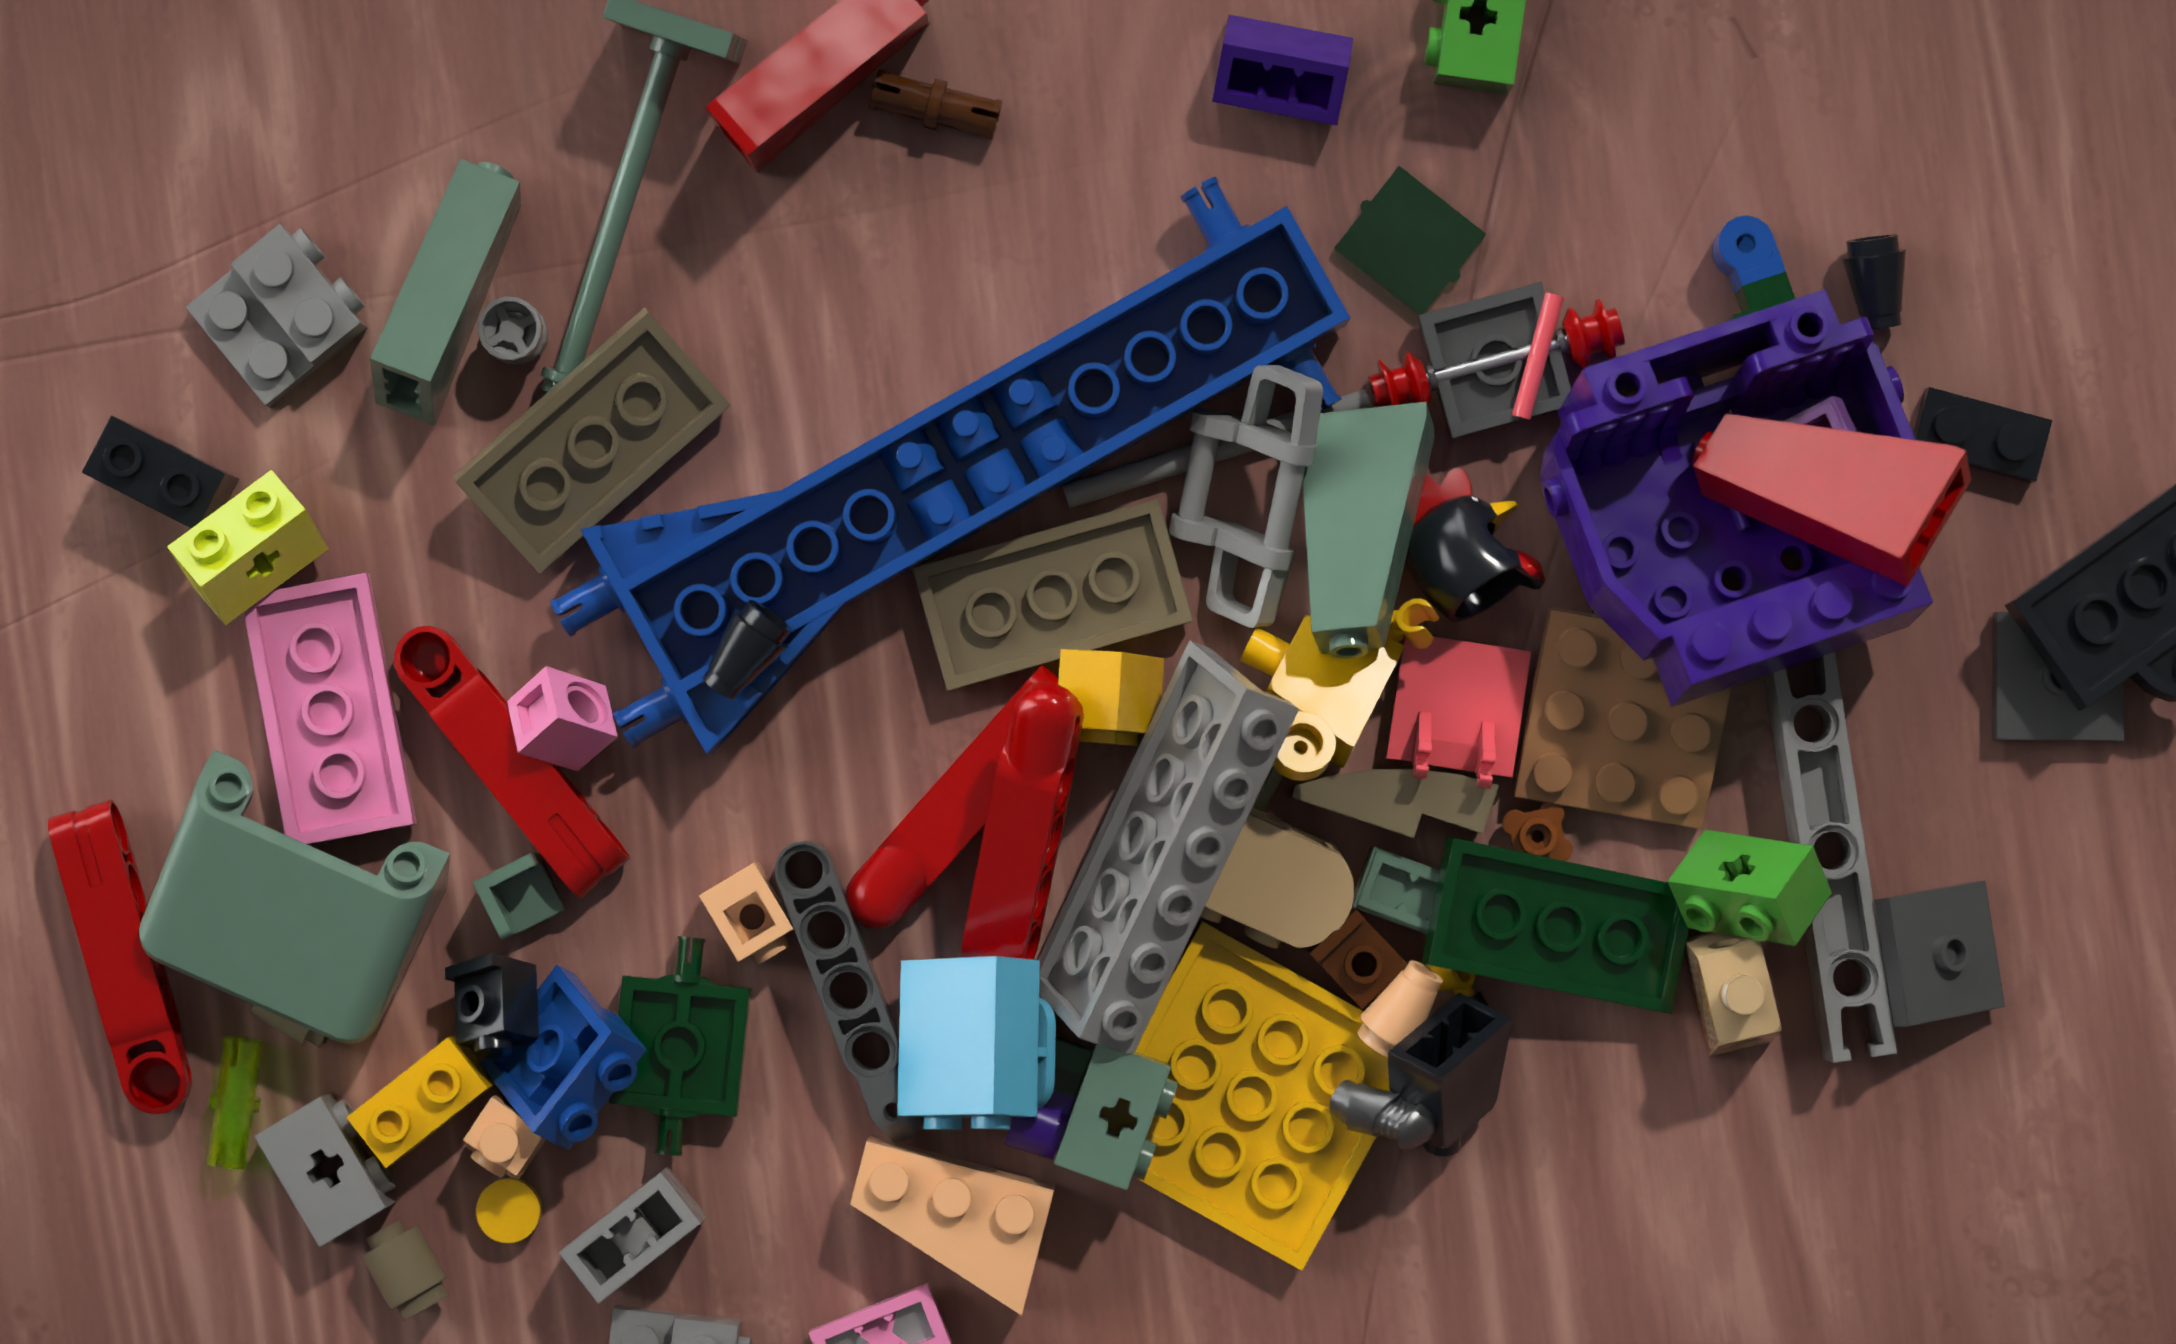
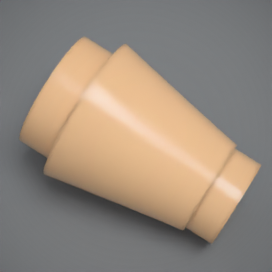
M1410 960L1406 968L1396 976L1360 1015L1363 1022L1357 1031L1360 1039L1370 1048L1388 1058V1051L1427 1020L1438 993L1437 990L1443 982L1442 978L1424 964Z

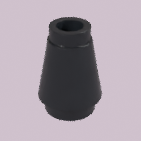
M1878 235L1846 241L1848 256L1842 257V261L1860 317H1867L1872 329L1901 325L1900 312H1902L1906 249H1899L1898 235Z
M749 600L743 610H734L709 664V669L703 676V680L719 694L728 699L735 700L740 691H743L788 648L785 639L792 631V628L780 616L764 605Z

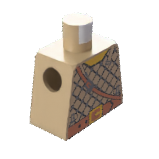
M1704 932L1687 936L1684 954L1709 1056L1772 1042L1782 1030L1760 941L1715 932Z

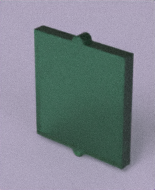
M1398 166L1371 201L1365 200L1361 203L1360 211L1362 213L1334 247V250L1417 315H1421L1426 312L1448 282L1455 283L1459 280V268L1485 237L1486 233L1406 170Z

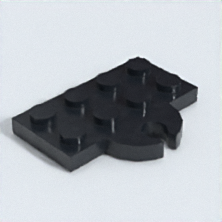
M2176 483L2004 605L2078 711L2088 708L2129 677L2145 693L2167 702H2176Z

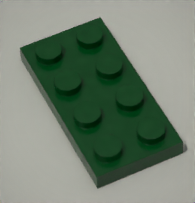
M1447 837L1422 964L1672 1014L1689 928L1686 926L1668 882Z

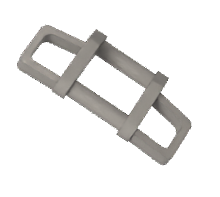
M1258 365L1254 368L1242 416L1208 409H1194L1192 411L1189 430L1195 433L1179 512L1172 513L1168 530L1169 535L1181 540L1215 546L1206 596L1207 607L1211 611L1248 628L1268 627L1276 619L1295 551L1293 547L1289 546L1305 467L1313 464L1317 446L1316 439L1323 396L1322 384L1313 378L1280 365ZM1276 383L1290 388L1296 396L1292 433L1267 423ZM1219 439L1239 443L1280 460L1265 535L1238 523L1204 516ZM1239 557L1264 567L1253 608L1238 602L1233 595Z

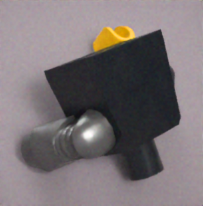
M1426 965L1443 980L1437 992L1453 990L1455 996L1388 1051L1390 1092L1362 1083L1357 1084L1347 1079L1341 1082L1334 1091L1329 1110L1332 1115L1340 1118L1342 1123L1346 1124L1348 1130L1375 1137L1382 1135L1398 1141L1397 1144L1400 1149H1413L1423 1144L1425 1150L1430 1154L1446 1157L1459 1151L1461 1136L1491 1111L1497 1101L1512 1018L1490 1008L1481 991L1474 992L1471 985L1474 983L1476 974Z

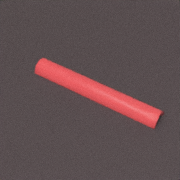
M1545 293L1512 416L1521 417L1529 421L1531 419L1564 299L1562 296Z

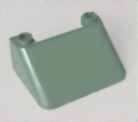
M213 750L196 782L142 917L139 937L144 952L152 960L336 1042L351 1044L365 1040L378 1027L446 892L450 854L422 842L404 843L390 852L378 875L372 874L244 817L243 815L253 794V782L250 772L245 765L235 758Z

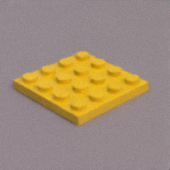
M1201 921L1171 975L1135 1052L1169 1063L1171 1069L1167 1079L1178 1082L1166 1119L1154 1115L1146 1136V1140L1157 1143L1144 1180L1135 1178L1302 1271L1376 1139L1375 1136L1348 1130L1346 1124L1342 1123L1340 1118L1332 1115L1329 1110L1332 1095L1339 1084L1347 1079L1357 1084L1362 1083L1390 1092L1388 1058L1370 1048L1357 1034V1031L1363 1024L1360 1015L1364 1011ZM1122 1098L1118 1099L1114 1108L1103 1106L1100 1114L1108 1118L1107 1130L1118 1134L1123 1124L1133 1126L1137 1119L1129 1114V1101Z

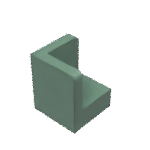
M539 852L529 853L472 882L501 940L511 938L567 910Z

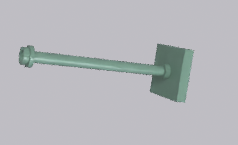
M634 0L607 1L602 18L652 35L653 38L649 49L654 50L655 55L555 368L543 367L541 376L545 379L542 390L549 392L585 359L680 59L687 61L690 49H694L741 64L748 40L734 33Z

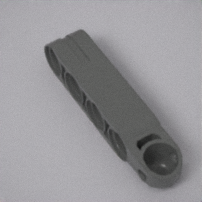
M812 841L792 843L784 848L777 857L774 869L776 881L842 1060L849 1072L856 1076L871 1120L894 1143L915 1137L921 1132L924 1117L900 1116L895 1118L891 1117L886 1110L887 1104H898L899 1033L859 925L854 920L845 896L846 890L835 860L829 850L820 843ZM800 851L812 852L822 863V877L812 888L799 887L789 877V862ZM820 912H833L844 923V939L836 947H822L811 936V922ZM853 972L864 979L868 992L863 1004L858 1007L849 1008L842 1006L836 1001L833 996L832 986L835 978L840 973ZM863 1033H878L886 1039L889 1044L890 1054L885 1064L872 1068L859 1062L855 1055L854 1046L857 1038Z

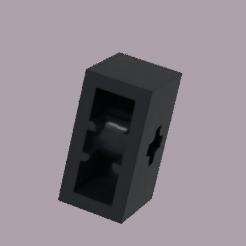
M112 415L82 471L83 474L189 528H193L227 503L239 481V478Z

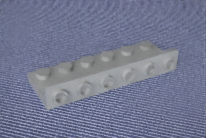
M1190 640L1038 958L1040 960L1039 995L1050 1004L1055 1013L1078 1038L1126 1054L1135 1052L1298 713L1297 707L1291 702L1261 691L1211 648Z

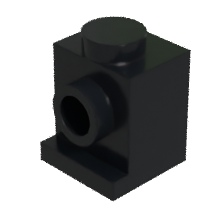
M489 953L445 967V980L454 982L456 1044L474 1048V1054L478 1057L500 1058L511 1055L513 1053V1046L539 1039L537 972L535 964Z

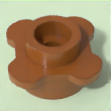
M1544 802L1537 810L1523 813L1520 810L1514 809L1504 816L1502 828L1506 833L1510 834V842L1514 851L1567 861L1572 854V843L1564 837L1561 825L1565 813L1559 804ZM1535 830H1540L1543 833V840L1539 843L1534 842L1531 838Z

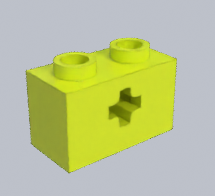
M272 470L167 546L190 584L225 626L328 550L326 543L306 509Z

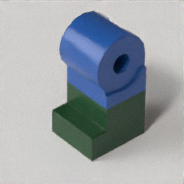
M1749 215L1739 216L1727 222L1716 236L1712 247L1713 260L1718 269L1729 276L1741 311L1733 314L1727 321L1795 299L1781 255L1768 225L1759 218Z

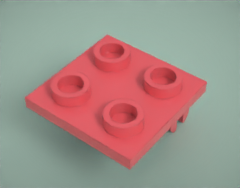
M1404 635L1403 645L1405 647L1400 658L1385 759L1411 762L1413 764V778L1426 780L1429 770L1428 765L1475 772L1477 775L1476 787L1490 790L1493 776L1491 775L1513 778L1531 651L1434 636L1432 643L1427 648L1420 649L1414 647Z

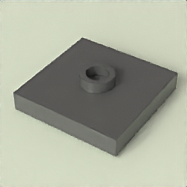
M2009 612L1993 613L1992 740L2124 741V682L2088 708L2078 711Z
M1985 880L1874 900L1894 1027H1909L2005 1007Z

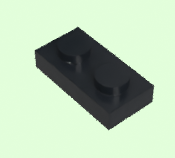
M1928 387L1923 394L1913 434L1917 441L1952 445L1965 450L1969 467L2033 483L2037 481L2053 420Z

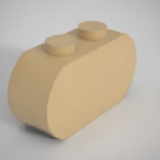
M1252 807L1200 917L1215 923H1220L1223 915L1246 925L1243 930L1246 936L1271 948L1277 949L1281 941L1296 948L1310 947L1323 942L1333 931L1339 930L1346 921L1354 899L1353 877L1348 864L1334 843Z

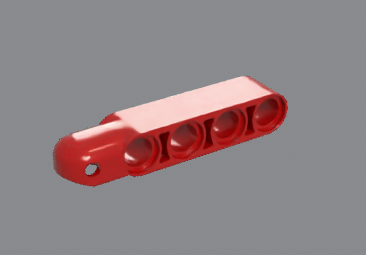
M421 626L410 630L400 639L394 653V667L400 679L556 874L578 898H583L598 886L602 879L614 873L630 860L628 852L558 765L518 753L507 701L450 634L436 627Z
M1044 664L1025 682L853 875L846 887L845 896L852 916L857 923L866 928L882 929L890 927L900 920L985 826L997 765L1007 742L1012 712L1017 699L1034 683L1044 681L1058 684L1059 678Z
M1043 681L1032 684L1017 699L1013 708L1007 742L1001 753L995 773L961 945V958L990 956L1030 960L1035 958L1044 923L1084 721L1083 707L1078 698L1067 688L1056 683Z
M108 800L88 806L82 811L76 812L74 810L50 817L48 819V831L52 849L123 1093L130 1104L142 1112L153 1115L171 1112L180 1107L189 1097L192 1088V1074L181 1038L180 1018L165 965L152 960L144 952L140 943L139 927L147 907V901L121 813L113 800Z

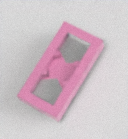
M929 1282L810 1329L808 1332L812 1344H952Z

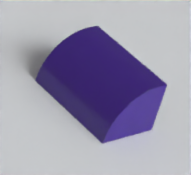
M1229 14L1212 102L1338 125L1350 65L1353 38Z

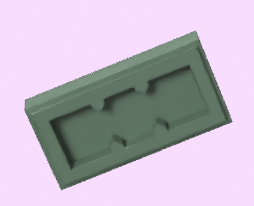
M1370 846L1354 890L1352 907L1427 935L1440 871L1375 846Z

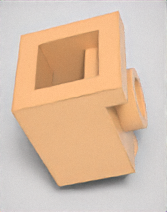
M759 862L752 863L699 895L738 962L752 955L756 963L760 965L791 946L785 934L794 929L790 916ZM749 904L760 906L765 913L764 923L757 929L748 928L742 921V911Z
M501 1092L490 1098L463 1141L466 1142L465 1147L473 1152L470 1157L480 1166L499 1177L507 1174L511 1178L520 1179L546 1139L534 1134Z

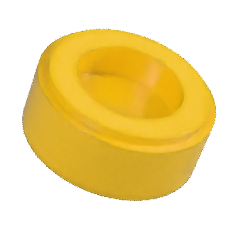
M511 1177L499 1179L486 1187L479 1196L476 1205V1218L481 1230L489 1238L501 1243H515L523 1240L537 1228L542 1216V1202L536 1189L525 1180Z

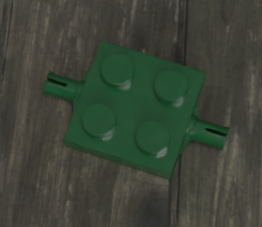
M678 936L675 974L659 978L632 975L622 976L618 1015L647 1050L636 1063L637 1076L632 1084L624 1090L614 1092L609 1098L610 1104L638 1106L655 1115H660L655 1153L662 1155L668 1153L669 1133L672 1130L669 1153L671 1156H682L685 1118L704 1113L738 1116L752 988L719 985L705 977H700L705 939L697 937L692 939L691 959L689 962L691 937Z

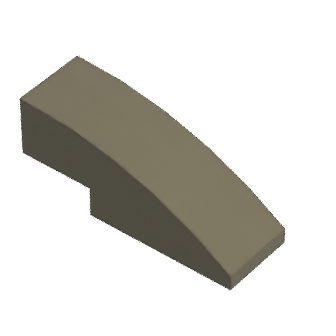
M1373 769L1329 775L1293 785L1289 798L1410 838L1415 836L1421 815L1483 834L1499 785L1492 783L1490 790L1477 788V779L1459 774L1428 771L1427 778L1424 780L1413 778V769Z

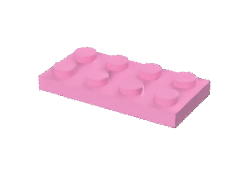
M361 573L273 590L244 612V618L285 835L309 845L417 824L371 575L369 573Z

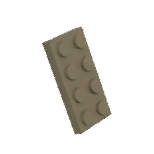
M644 307L455 473L452 478L540 574L583 536L580 529L595 526L728 409L731 404Z
M1158 498L912 568L947 691L1060 660V649L1096 650L1193 622Z

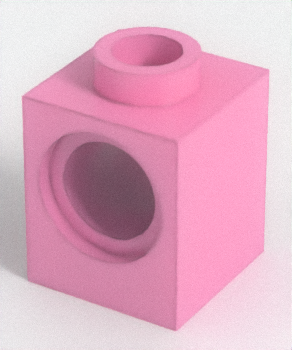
M546 666L507 701L518 753L579 771L618 737L606 685Z

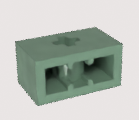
M1095 1044L1058 1147L1054 1164L1124 1190H1128L1132 1176L1144 1180L1157 1144L1146 1140L1154 1115L1166 1119L1178 1086V1082L1167 1079L1171 1069L1170 1064L1138 1052L1126 1054ZM1122 1098L1129 1101V1114L1137 1119L1133 1126L1123 1124L1118 1134L1107 1130L1108 1118L1100 1114L1103 1106L1114 1108L1118 1099Z

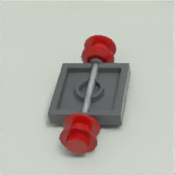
M1542 282L1418 315L1417 321L1430 366H1426L1424 370L1422 362L1410 352H1405L1402 367L1391 370L1381 359L1377 360L1379 373L1368 376L1375 406L1382 407L1426 402L1428 406L1431 399L1430 388L1432 392L1437 390L1450 440L1526 420L1521 417L1512 416L1545 296ZM1600 299L1595 300L1593 314L1580 317L1572 307L1567 308L1562 321V330L1554 331L1531 418L1558 411L1569 394L1571 386L1562 356L1569 353L1570 358L1582 368L1589 366L1590 356L1593 353L1603 351L1610 360L1616 358L1615 347L1625 345V338L1621 321L1615 308L1605 311Z

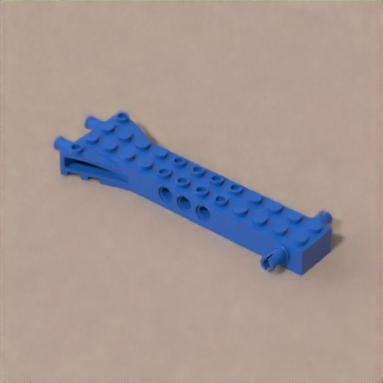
M1212 177L1201 183V190L1212 207L1211 209L1207 207L1196 186L1180 197L1182 202L1187 205L1209 244L1204 249V253L779 491L697 506V508L655 514L640 517V519L580 529L601 566L598 568L600 575L563 596L550 600L554 612L562 617L582 605L580 610L560 620L565 631L571 637L580 629L618 608L623 613L626 611L663 676V679H661L662 687L623 709L613 712L618 726L622 728L645 716L643 722L623 732L632 748L637 747L640 742L682 719L685 724H690L705 753L713 755L801 658L842 609L913 570L912 568L924 564L1187 416L1194 409L1203 407L1251 380L1253 370L1258 365H1280L1319 381L1323 387L1322 403L1325 409L1339 402L1342 398L1336 393L1313 350L1318 347L1316 342L1345 327L1350 320V316L1288 206L1252 226H1249V224L1242 226L1220 188L1217 177ZM753 600L780 616L788 623L792 631L785 639L788 648L743 691H740L735 700H731L712 689L703 680V676L709 669V664L734 610H743L748 601Z

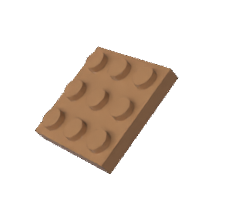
M1549 606L1512 791L1514 797L1703 830L1731 687L1671 707L1653 658L1643 661L1599 615Z

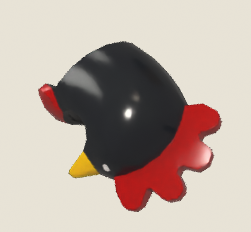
M1457 468L1448 472L1442 484H1437L1431 477L1425 476L1405 560L1412 577L1423 594L1435 608L1452 622H1460L1480 614L1501 601L1519 585L1536 590L1540 589L1545 583L1542 565L1536 558L1526 552L1506 548L1493 537L1499 525L1519 507V504L1516 501L1488 503L1474 496L1472 484L1465 471Z

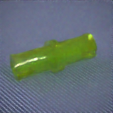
M228 1035L222 1038L223 1050L217 1091L211 1092L209 1096L208 1106L214 1109L209 1151L205 1163L213 1167H217L219 1163H222L221 1168L246 1169L253 1113L260 1112L261 1098L255 1095L264 1041L252 1038L251 1042H248V1037Z

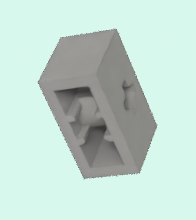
M332 1093L317 1098L254 1136L319 1247L395 1203L389 1191L395 1188L396 1184L388 1167L385 1168L376 1155L369 1158L357 1137L359 1133L346 1118L354 1111L345 1099L336 1102ZM323 1153L328 1158L337 1154L342 1158L344 1165L337 1170L339 1180L334 1175L323 1178L319 1173L317 1167L325 1161Z
M667 1166L564 1247L559 1254L599 1304L697 1227L707 1216Z

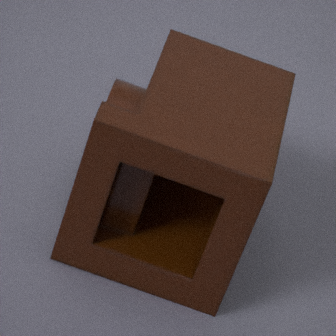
M1354 908L1351 909L1340 929L1333 931L1323 942L1313 945L1307 951L1361 1009L1371 1001L1373 1002L1408 965ZM1359 952H1369L1375 959V968L1367 976H1358L1352 970V959Z

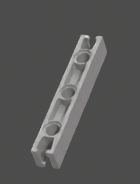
M1833 652L1813 659L1814 695L1794 698L1791 694L1786 669L1765 675L1764 682L1789 842L1814 847L1816 840L1822 834L1830 832L1840 840L1842 845V856L1839 862L1834 867L1828 869L1822 867L1832 894L1803 934L1822 1059L1837 1063L1851 1060L1850 1049L1847 1048V1045H1843L1841 1010L1844 1007L1864 1005L1872 1041L1866 1042L1867 1052L1870 1053L1871 1057L1896 1054L1897 1049L1836 654ZM1804 706L1816 709L1823 721V729L1820 736L1812 742L1802 740L1794 729L1795 715ZM1851 959L1860 967L1862 981L1853 993L1842 995L1835 988L1833 973L1842 961Z

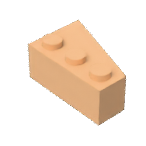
M870 1136L866 1141L850 1205L1022 1316L1055 1184Z

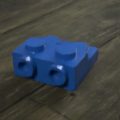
M556 965L537 989L539 1039L513 1046V1053L511 1055L500 1058H484L480 1065L534 1134L570 1150L575 1142L583 1141L594 1133L598 1126L597 1114L614 1092L624 1090L632 1084L637 1076L636 1063L647 1049L619 1015L601 1007L574 973Z

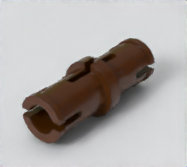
M878 70L875 78L876 88L872 89L869 109H878L924 121V128L937 130L938 125L982 135L987 139L993 140L997 128L995 126L996 121L999 120L1002 100H993L948 88V81L936 78L934 83L930 84L886 73L885 70Z

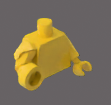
M1420 598L1411 599L1405 602L1399 610H1393L1385 647L1369 649L1366 655L1357 658L1343 659L1333 657L1330 653L1321 654L1312 634L1311 615H1305L1291 644L1259 627L1254 630L1240 661L1272 677L1266 693L1289 701L1298 709L1296 718L1272 765L1281 775L1291 780L1307 781L1318 777L1324 772L1330 761L1344 768L1405 646L1398 642L1405 635L1414 647L1420 649L1427 648L1432 643L1433 636L1428 629L1418 626L1424 621L1435 622L1439 620L1438 614L1430 603Z

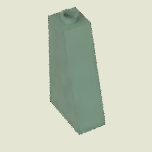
M463 159L459 160L370 357L376 404L435 426L521 207L520 181L515 180L512 174L501 166L490 162H479L476 165Z
M1426 402L1320 413L1316 439L1317 446L1313 464L1305 467L1303 497L1311 630L1321 654L1330 653L1331 656L1336 658L1349 659L1364 656L1368 653L1369 649L1385 647L1435 438L1434 425Z

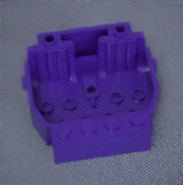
M1826 289L1583 368L1558 411L1561 425L1543 454L1540 472L1545 503L1550 514L1557 522L1588 605L1643 661L1653 658L1671 707L1907 628L1933 603L1920 568L1907 587L1882 576L1878 572L1866 569L1701 494L1692 463L1693 455L1701 438L1707 432L1714 433L1725 414L1783 422L1827 398L1835 396L1846 400L1861 433L1916 440L1901 405L1904 401V390L1900 377L1892 366L1886 367L1879 347L1872 342L1875 336L1868 318L1862 317L1839 324ZM1742 365L1734 377L1704 386L1703 377ZM1792 553L1796 555L1801 564L1800 570H1787L1781 563V554ZM1723 573H1733L1738 576L1741 581V590L1730 591L1726 589L1721 582V575Z

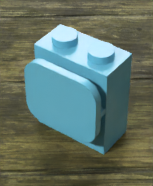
M990 956L901 961L897 1116L924 1117V1130H962V1118H971V1129L1010 1130V1117H1037V1109L1043 1107L1049 1101L1054 1090L1056 1047L1055 1014L1050 1004L1046 1000L1039 998L1040 960Z

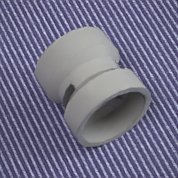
M502 297L493 300L483 309L478 319L477 333L482 346L489 354L508 365L522 366L533 362L543 353L548 343L549 330L545 318L530 303L518 297Z

